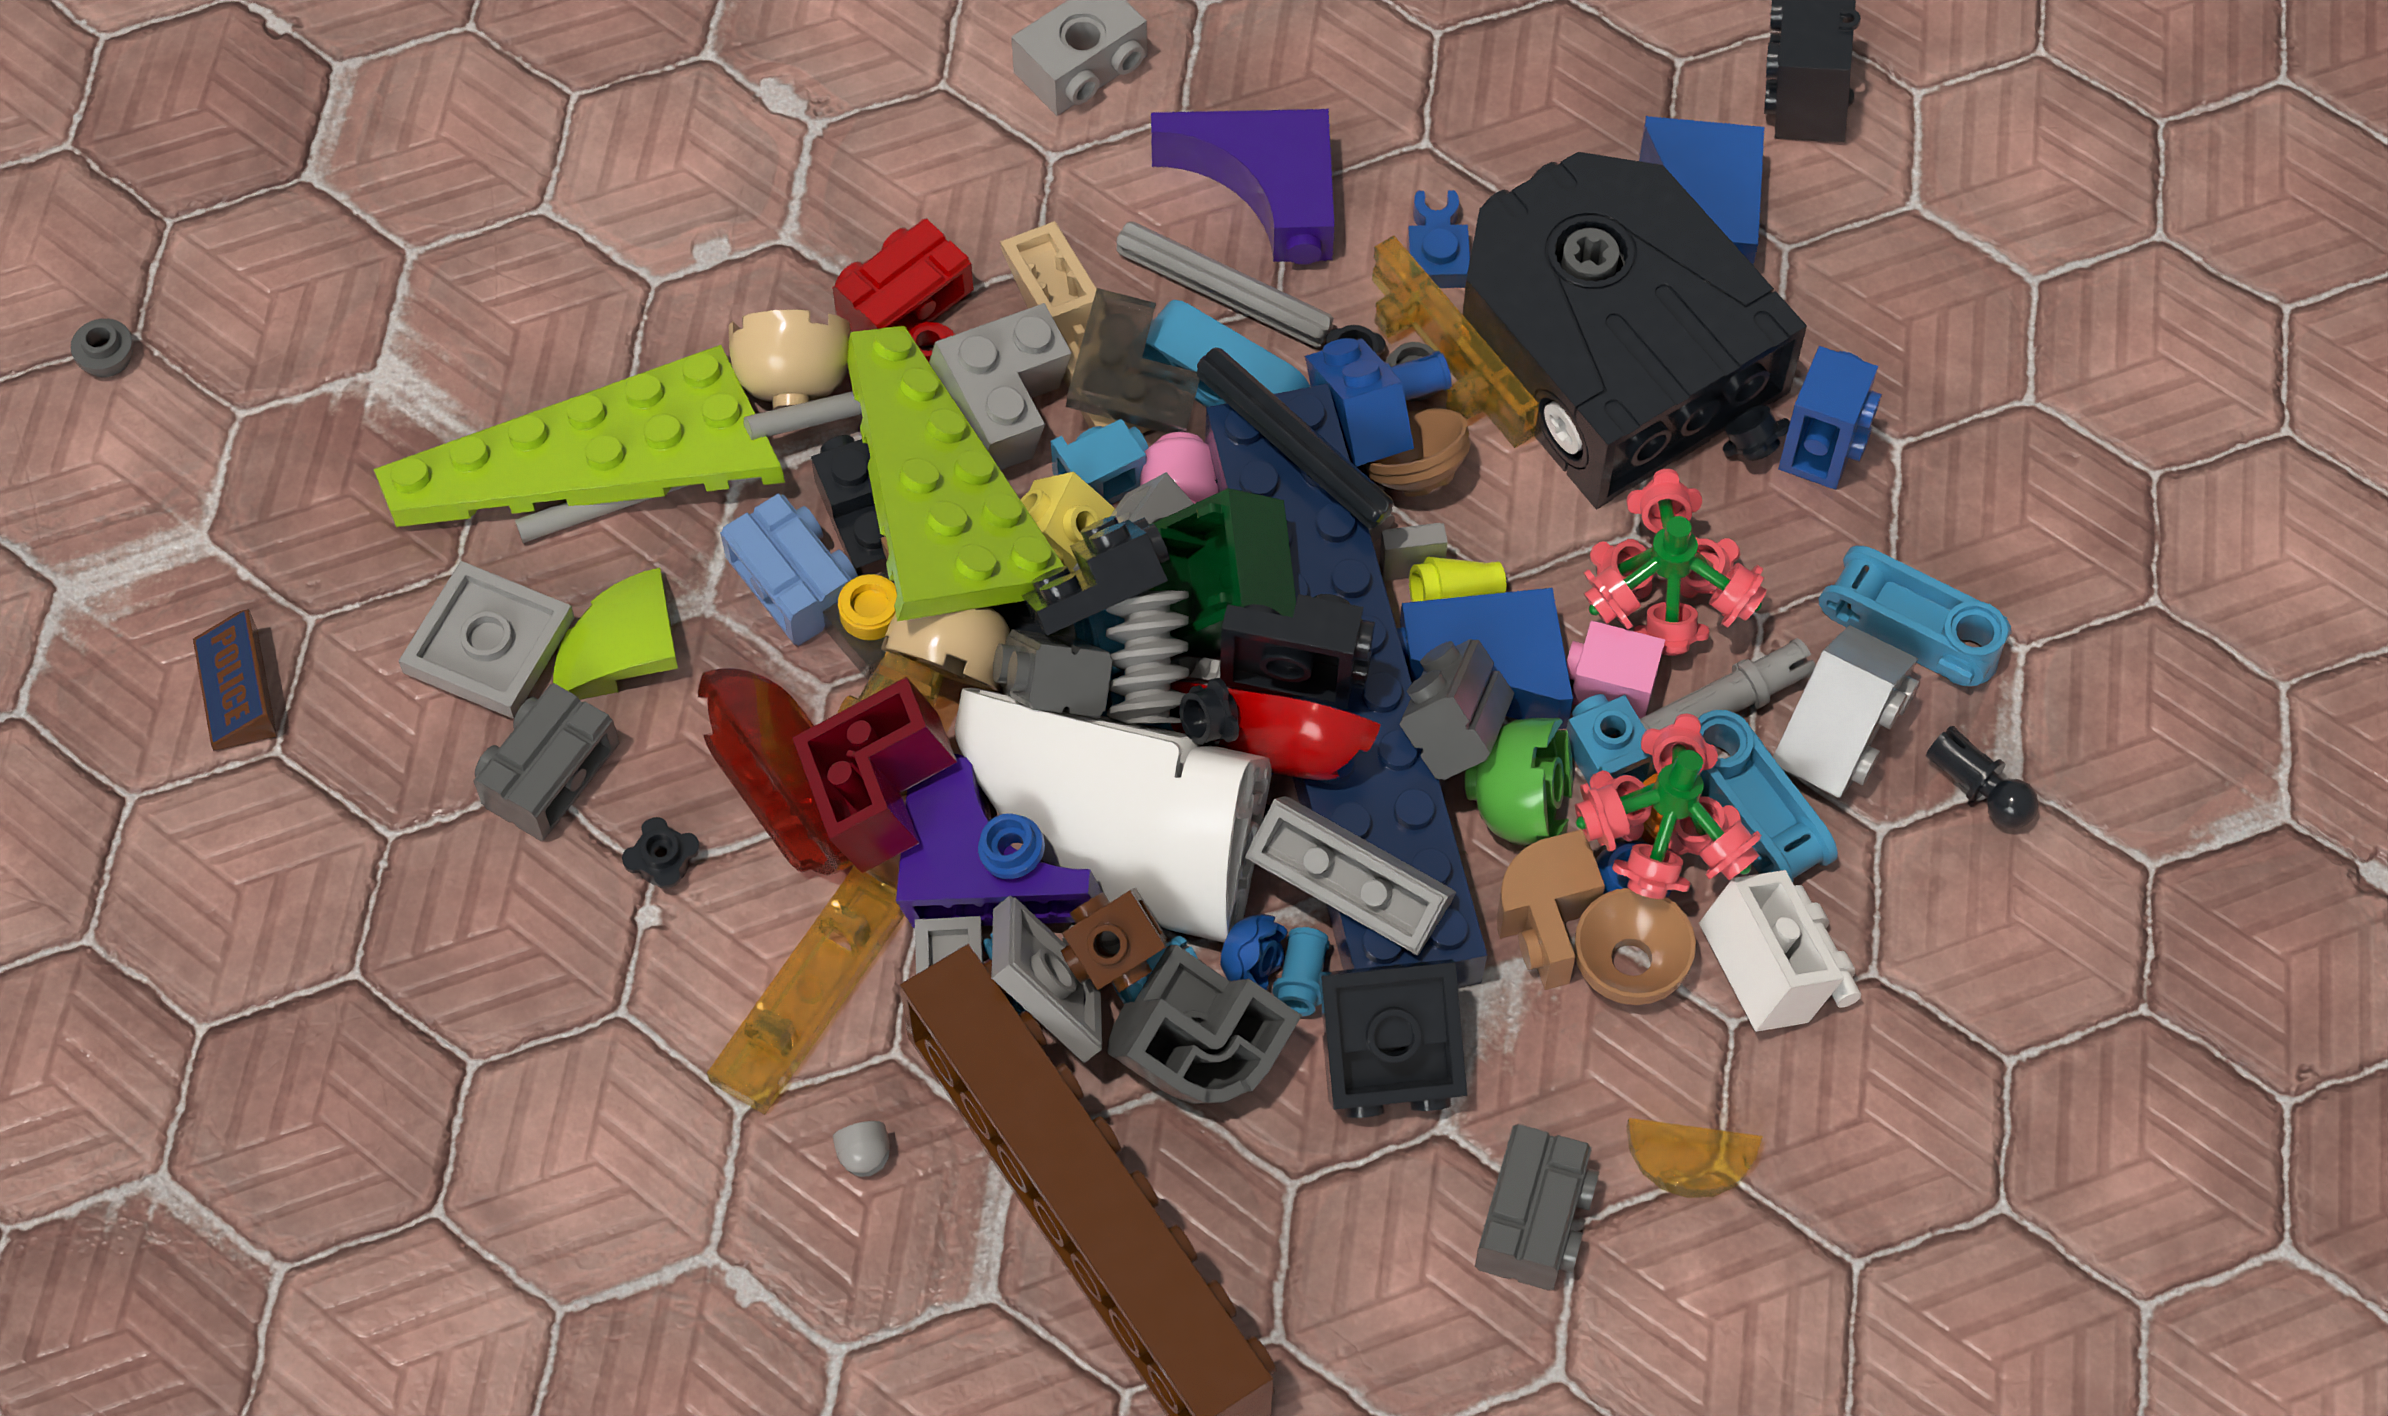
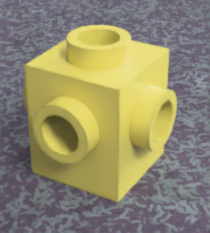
M1075 472L1034 480L1029 492L1021 498V502L1063 565L1067 566L1070 572L1074 571L1073 568L1077 564L1070 545L1084 540L1080 531L1099 520L1110 517L1115 510L1109 502Z

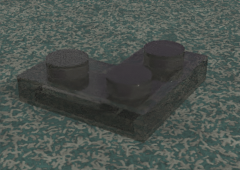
M1100 288L1096 289L1065 407L1114 420L1122 418L1125 423L1168 434L1187 431L1200 382L1196 372L1143 358L1156 303Z

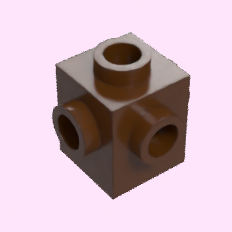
M1135 887L1112 902H1109L1104 892L1071 911L1069 914L1076 924L1062 933L1069 945L1061 949V953L1070 970L1081 984L1091 979L1096 989L1099 990L1108 983L1113 982L1118 992H1121L1151 973L1153 970L1146 960L1171 943ZM1105 931L1113 932L1118 936L1120 949L1117 953L1110 952L1103 946L1102 936Z

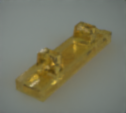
M1394 235L1374 246V259L1376 263L1373 268L1372 281L1385 295V297L1376 302L1375 324L1387 338L1412 327L1434 351H1440L1444 355L1450 373L1457 380L1447 390L1446 408L1448 410L1460 413L1465 419L1483 411L1514 448L1533 438L1539 403Z
M855 866L852 868L708 1070L707 1075L711 1084L762 1114H766L905 916L896 902L897 889L880 882L866 872L862 874ZM833 931L848 940L852 950L844 948L828 937Z

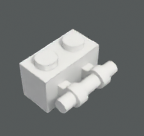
M1786 870L1732 878L1699 922L1755 1032L1809 1023L1831 995L1840 1008L1854 1004L1862 996L1852 978L1856 972L1855 967L1846 952L1837 950L1826 930L1829 925V919L1819 903L1811 902L1802 885L1794 886Z

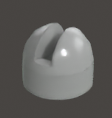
M865 1121L852 1124L838 1130L832 1137L840 1164L856 1176L874 1175L883 1169L889 1159L890 1143L886 1126L883 1122Z

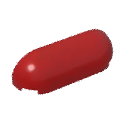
M1175 681L1171 683V689L1187 694L1193 686L1200 685L1206 688L1208 685ZM1228 688L1238 707L1239 736L1237 740L1232 742H1226L1224 739L1220 740L1218 747L1267 757L1270 760L1271 773L1312 780H1330L1339 776L1337 770L1346 765L1359 749L1365 752L1370 750L1378 735L1381 724L1343 710L1313 702ZM1180 706L1171 709V715L1180 718ZM1170 723L1174 731L1185 733L1181 723Z

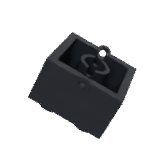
M1772 0L1770 31H1779L1781 33L1771 32L1770 42H1768L1766 78L1769 79L1766 80L1764 114L1776 115L1774 139L1845 142L1848 106L1854 102L1855 97L1854 91L1850 88L1853 33L1859 27L1861 21L1860 14L1855 10L1856 0Z

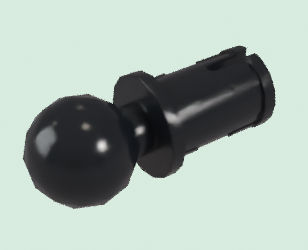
M1950 726L1947 728L1946 732H1942L1928 749L1926 757L1943 771H1946L1959 785L1968 791L1966 795L1968 800L1974 802L1982 795L1988 799V813L1995 823L2005 828L2019 829L2028 825L2036 816L2039 805L2038 797L2031 785L2020 779L2007 778L2004 780L2000 775L2006 764L2001 759L1994 762L1989 756L1974 746L1956 727Z

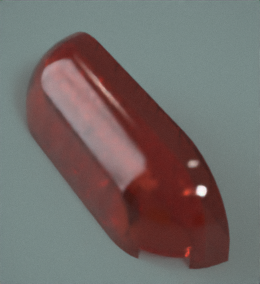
M722 668L703 672L698 687V697L707 698L709 720L713 731L703 735L706 745L717 764L783 856L800 872L813 870L820 874L831 875L852 866L851 861L829 840L792 739L814 726L799 704L781 686L757 673L735 668Z

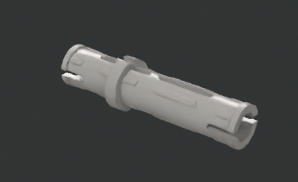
M1796 638L1790 641L1789 644L1754 662L1744 659L1732 666V673L1641 718L1640 721L1646 731L1651 728L1661 730L1673 724L1676 717L1680 714H1692L1699 718L1702 714L1713 710H1728L1736 713L1748 706L1758 709L1769 703L1770 695L1805 677H1811L1816 665L1814 660L1806 663L1802 661L1803 658L1810 656L1811 653L1807 646L1800 639Z

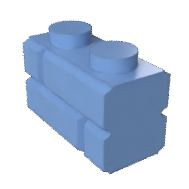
M778 493L755 507L753 513H745L723 527L720 534L725 558L794 645L800 646L822 632L826 625L831 626L840 620L838 609L839 594L842 588L850 580L858 577L848 557L841 550L838 549L830 553L820 541L823 538L822 529L807 507L802 506L795 510L783 494Z

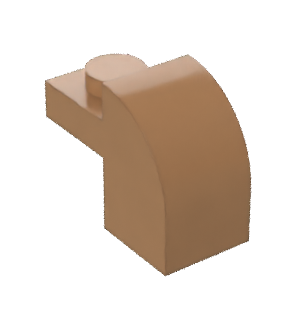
M1582 829L1539 840L1524 848L1512 860L1502 881L1497 911L1499 938L1518 934L1524 963L1528 970L1537 968L1544 990L1570 984L1575 955L1563 923L1581 918V915L1590 903L1603 895L1605 885L1590 843Z

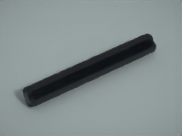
M1215 347L1200 359L1196 372L1198 378L1367 528L1375 529L1389 517L1393 511L1394 503L1392 498L1223 349Z

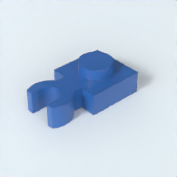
M1448 190L1447 205L1442 210H1433L1426 205L1424 191H1417L1415 194L1413 218L1417 225H1408L1407 236L1410 289L1465 288L1470 262L1468 225H1455L1459 210V197L1455 190Z

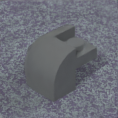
M1171 945L1165 949L1135 1001L1124 1004L1108 1040V1054L1160 1090L1188 1103L1226 1102L1245 1092L1253 1091L1269 1073L1302 1015L1252 980L1229 981L1178 945Z

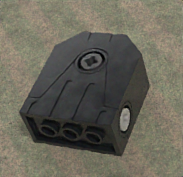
M1577 152L1561 161L1560 164L1557 162L1545 164L1531 179L1512 189L1511 192L1501 190L1493 194L1479 209L1466 278L1459 348L1564 472L1567 471V476L1597 510L1612 501L1614 497L1650 478L1657 471L1675 460L1678 461L1711 441L1712 438L1725 431L1727 424L1739 413L1751 407L1767 406L1771 402L1774 403L1789 394L1807 325L1776 291L1773 292L1774 288L1664 165Z

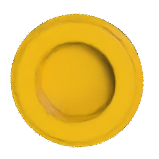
M874 574L862 575L850 580L842 588L838 597L839 616L844 629L852 636L862 640L884 638L889 624L896 613L894 607L897 598L895 584L883 576Z

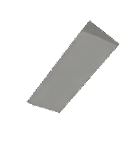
M1286 796L1274 799L1245 855V858L1416 955L1421 952L1456 895V891Z

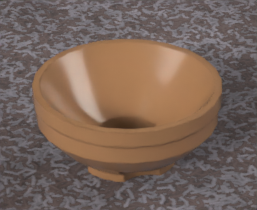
M1440 408L1408 412L1414 449L1363 464L1362 466L1367 476L1385 487L1403 491L1405 496L1408 497L1427 495L1438 487L1448 485L1454 478L1455 471L1466 458L1471 446L1466 419L1460 413L1453 410Z
M1629 888L1613 890L1601 895L1590 903L1581 915L1576 928L1574 943L1577 966L1589 985L1610 1000L1630 1005L1651 1004L1666 998L1677 990L1689 974L1694 961L1696 947L1693 927L1686 914L1675 902L1667 897L1663 899L1643 897ZM1623 946L1638 947L1648 955L1650 967L1640 975L1631 976L1623 974L1615 968L1612 962V954Z

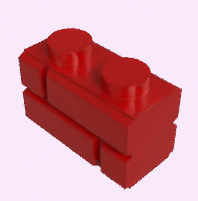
M927 218L923 219L909 230L906 228L897 229L885 240L880 252L864 264L861 262L851 263L839 274L835 285L832 287L836 314L849 321L851 332L905 326L908 330L916 324L932 322L974 290L972 264L968 256L951 240L947 241L945 235Z

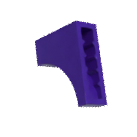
M1329 109L1151 112L1152 167H1169L1198 173L1221 183L1236 193L1250 206L1263 224L1271 245L1273 262H1293L1304 265L1316 261H1333L1335 226Z
M954 753L957 763L907 789L905 806L919 844L902 852L900 855L896 902L914 929L915 920L975 916L981 917V926H993V909L1009 896L1019 900L1043 924L1074 922L1069 914L1071 911L1102 893L1090 869H1071L1039 862L1031 872L1015 879L999 878L987 871L978 854V843L983 828L992 820L989 799L978 784L973 765L967 757ZM1009 845L1003 855H1010L1016 852L1017 849Z

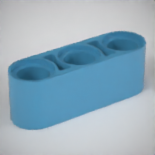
M1180 300L1169 301L1134 342L1132 347L1136 359L1148 372L1205 407L1226 403L1201 381L1196 374L1197 364L1200 359L1215 347L1223 349L1273 394L1310 387L1303 374L1291 364L1190 304Z

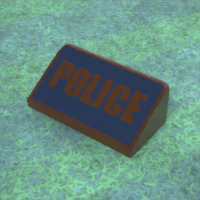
M242 610L193 638L213 751L277 737L258 629L250 610Z

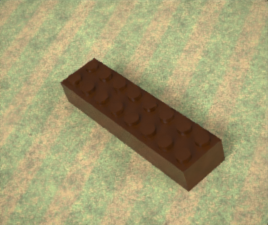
M968 943L899 984L908 1039L1165 1415L1271 1416L1272 1395L1275 1394L1271 1375L1276 1372V1367L1268 1351L1257 1337L1252 1336L1246 1340L1232 1321V1318L1237 1313L1230 1297L1216 1280H1212L1208 1284L1204 1281L1193 1265V1262L1197 1261L1198 1257L1186 1234L1176 1224L1167 1228L1154 1208L1159 1205V1201L1149 1181L1139 1170L1131 1174L1127 1171L1116 1155L1121 1151V1146L1109 1124L1101 1116L1093 1120L1090 1118L1079 1100L1084 1098V1095L1071 1070L1064 1063L1055 1067L1042 1049L1047 1045V1042L1036 1020L1027 1010L1018 1014L1006 998L1008 993L992 979V959L982 963Z

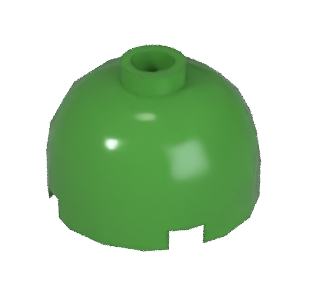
M1528 718L1515 720L1502 726L1488 760L1466 770L1465 791L1467 799L1477 800L1478 810L1484 823L1495 835L1511 844L1528 847L1539 840L1567 832L1569 819L1555 820L1556 811L1561 806L1563 795L1572 798L1573 788L1570 738L1567 730H1558L1563 722L1560 718Z

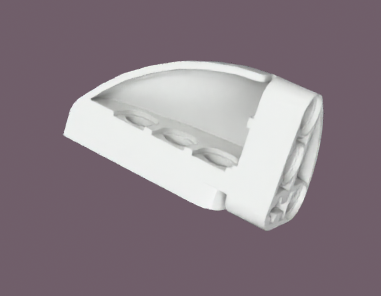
M977 688L962 689L955 724V736L963 756L967 757L973 765L978 784L999 815L1016 814L1031 819L1039 827L1045 841L1044 854L1041 860L1046 864L1057 867L1090 869L1109 902L1114 901L1136 887L1161 928L1225 942L1231 928L1238 921L1242 920L1245 914L1254 862L1245 858V855L1263 822L1271 780L1269 758L1216 746L1202 747L1203 744L1192 742V739H1189L1185 733L1138 723H1124L1102 715L1100 717L1070 714L1065 710L1062 713L1033 710L1005 694Z

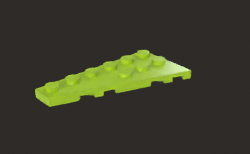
M905 326L851 332L848 341L847 363L854 400L860 402L863 416L860 425L862 441L867 443L869 447L870 460L867 467L880 534L886 536L889 556L886 562L890 581H895L897 598L894 607L897 622L1024 601L1022 595L1035 590L1032 584L1035 578L1053 569L1063 567V563Z
M722 345L374 469L396 527L471 519L477 512V509L509 506L512 514L535 511V503L563 499L567 500L568 506L663 497L672 487L703 483L706 492L729 489L730 480L761 477L763 485L785 483L782 467L767 436L751 440L744 427V417L754 415L755 412L734 373Z

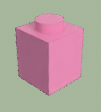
M1591 621L1585 643L1573 641L1566 662L1569 679L1574 680L1572 705L1577 706L1583 700L1597 694H1604L1608 701L1625 695L1640 719L1645 717L1659 670L1665 639Z

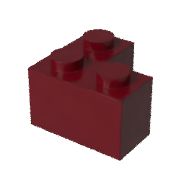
M907 676L792 738L829 840L862 874L919 844L901 792L957 763L937 711Z

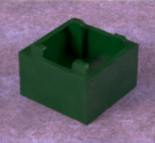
M1227 488L1152 523L1157 527L1165 543L1170 560L1161 564L1168 581L1148 591L1189 592L1188 598L1170 604V610L1189 617L1187 625L1170 631V636L1189 643V650L1180 654L1209 659L1221 655V631L1227 604L1238 607L1259 604L1275 609L1280 615L1293 617L1296 595L1284 500Z

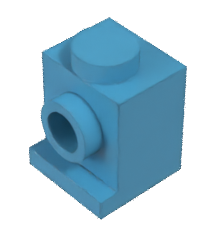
M1121 418L1105 427L1096 426L1084 431L1074 442L1068 445L1062 436L1051 440L1052 472L1054 476L1075 472L1112 505L1122 500L1126 493L1140 486V475L1143 466L1146 464V454L1144 451L1149 446L1140 430L1135 426L1128 429Z
M1597 694L1583 700L1572 711L1573 717L1568 719L1566 730L1570 738L1572 757L1589 786L1591 777L1599 771L1609 772L1613 779L1623 775H1630L1636 777L1641 782H1644L1657 772L1653 765V756L1644 753L1641 748V738L1646 729L1625 695L1608 701L1604 694ZM1615 734L1617 738H1609L1608 736Z

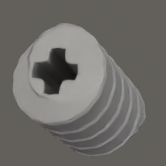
M1144 591L1106 609L1108 613L1125 619L1124 623L1106 630V637L1108 639L1125 645V649L1110 654L1111 659H1113L1112 666L1124 670L1125 675L1111 680L1108 689L1110 692L1125 697V701L1107 708L1108 717L1129 724L1181 723L1179 717L1171 715V709L1180 706L1181 699L1185 693L1171 689V683L1188 677L1189 669L1172 663L1170 657L1188 651L1189 643L1170 636V631L1187 625L1189 617L1170 610V604L1188 598V591Z

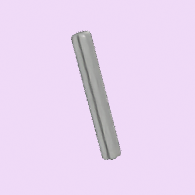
M1127 222L1118 235L1116 250L1119 254L1314 347H1321L1326 342L1328 333L1332 331L1333 317L1331 314L1136 222Z

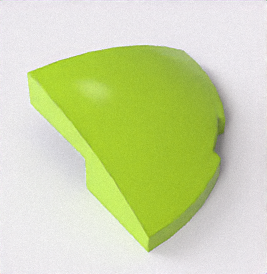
M660 567L630 576L612 585L591 601V606L580 617L575 626L567 630L561 642L554 666L553 683L581 700L618 693L617 680L678 669Z

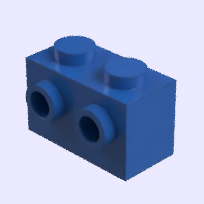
M1822 346L1818 347L1794 405L1778 470L1834 490L1837 489L1848 459L1860 462L1873 428L1871 425L1882 397L1881 393L1872 390L1878 370L1877 365L1865 362L1849 352H1836Z

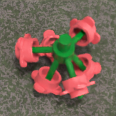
M1661 469L1654 474L1653 480L1642 490H1634L1627 496L1628 510L1633 514H1641L1644 525L1650 531L1657 533L1652 547L1646 549L1635 539H1627L1615 546H1610L1604 541L1595 544L1590 551V559L1597 566V576L1595 577L1589 569L1583 573L1592 586L1590 590L1584 593V596L1590 603V614L1599 615L1605 624L1616 618L1617 621H1620L1629 630L1633 625L1627 617L1641 607L1638 600L1647 597L1651 593V580L1654 573L1666 578V602L1657 603L1649 607L1646 625L1636 626L1634 632L1665 639L1662 655L1676 656L1688 652L1692 643L1709 638L1708 626L1697 624L1698 612L1692 606L1680 603V594L1685 598H1693L1698 593L1712 594L1709 605L1721 612V615L1724 617L1721 624L1728 628L1737 616L1746 621L1755 611L1761 609V601L1767 591L1761 586L1764 579L1761 576L1763 568L1756 565L1750 571L1740 563L1734 565V562L1740 557V548L1731 539L1724 538L1716 543L1710 539L1695 537L1691 532L1690 520L1692 512L1698 511L1702 506L1701 493L1697 489H1688L1682 484L1675 470Z
M1680 714L1676 717L1673 724L1661 730L1648 729L1642 735L1641 748L1644 753L1653 756V765L1658 773L1655 783L1645 787L1636 777L1623 775L1613 779L1609 772L1599 771L1591 777L1590 787L1588 783L1580 785L1584 801L1575 804L1577 814L1576 826L1582 829L1589 842L1597 839L1600 846L1605 845L1609 852L1616 850L1615 839L1623 837L1624 840L1632 842L1642 836L1644 832L1643 823L1649 818L1652 805L1663 816L1654 845L1635 844L1632 847L1628 862L1615 860L1612 866L1613 871L1629 877L1628 888L1643 897L1663 899L1666 897L1667 890L1682 892L1689 890L1690 882L1686 878L1679 876L1683 860L1678 855H1683L1687 852L1699 855L1709 866L1705 874L1709 880L1720 872L1728 880H1731L1739 873L1748 874L1751 870L1750 864L1760 856L1753 848V845L1762 836L1758 830L1751 834L1741 823V816L1735 807L1730 805L1722 807L1715 799L1701 796L1704 783L1699 774L1702 770L1711 769L1716 764L1718 752L1714 745L1706 743L1700 733L1701 722L1692 714Z

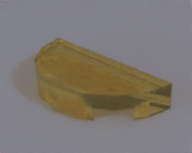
M1628 1118L1626 1126L1629 1152L1641 1173L1660 1189L1686 1198L1714 1197L1736 1187L1753 1168L1763 1137Z

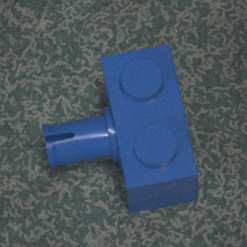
M1346 338L1332 341L1326 344L1322 351L1305 356L1310 386L1327 383L1329 385L1348 457L1356 467L1414 449L1406 401L1440 390L1445 391L1452 387L1450 370L1444 355L1440 351H1435L1431 355L1391 367L1387 362H1383L1363 339Z

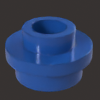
M1002 814L990 820L983 828L978 843V854L984 867L992 875L1003 879H1015L1031 872L1041 861L1045 849L1044 837L1036 823L1027 817L1016 814ZM1014 843L1023 844L1016 852L1010 855H1003L1009 845Z

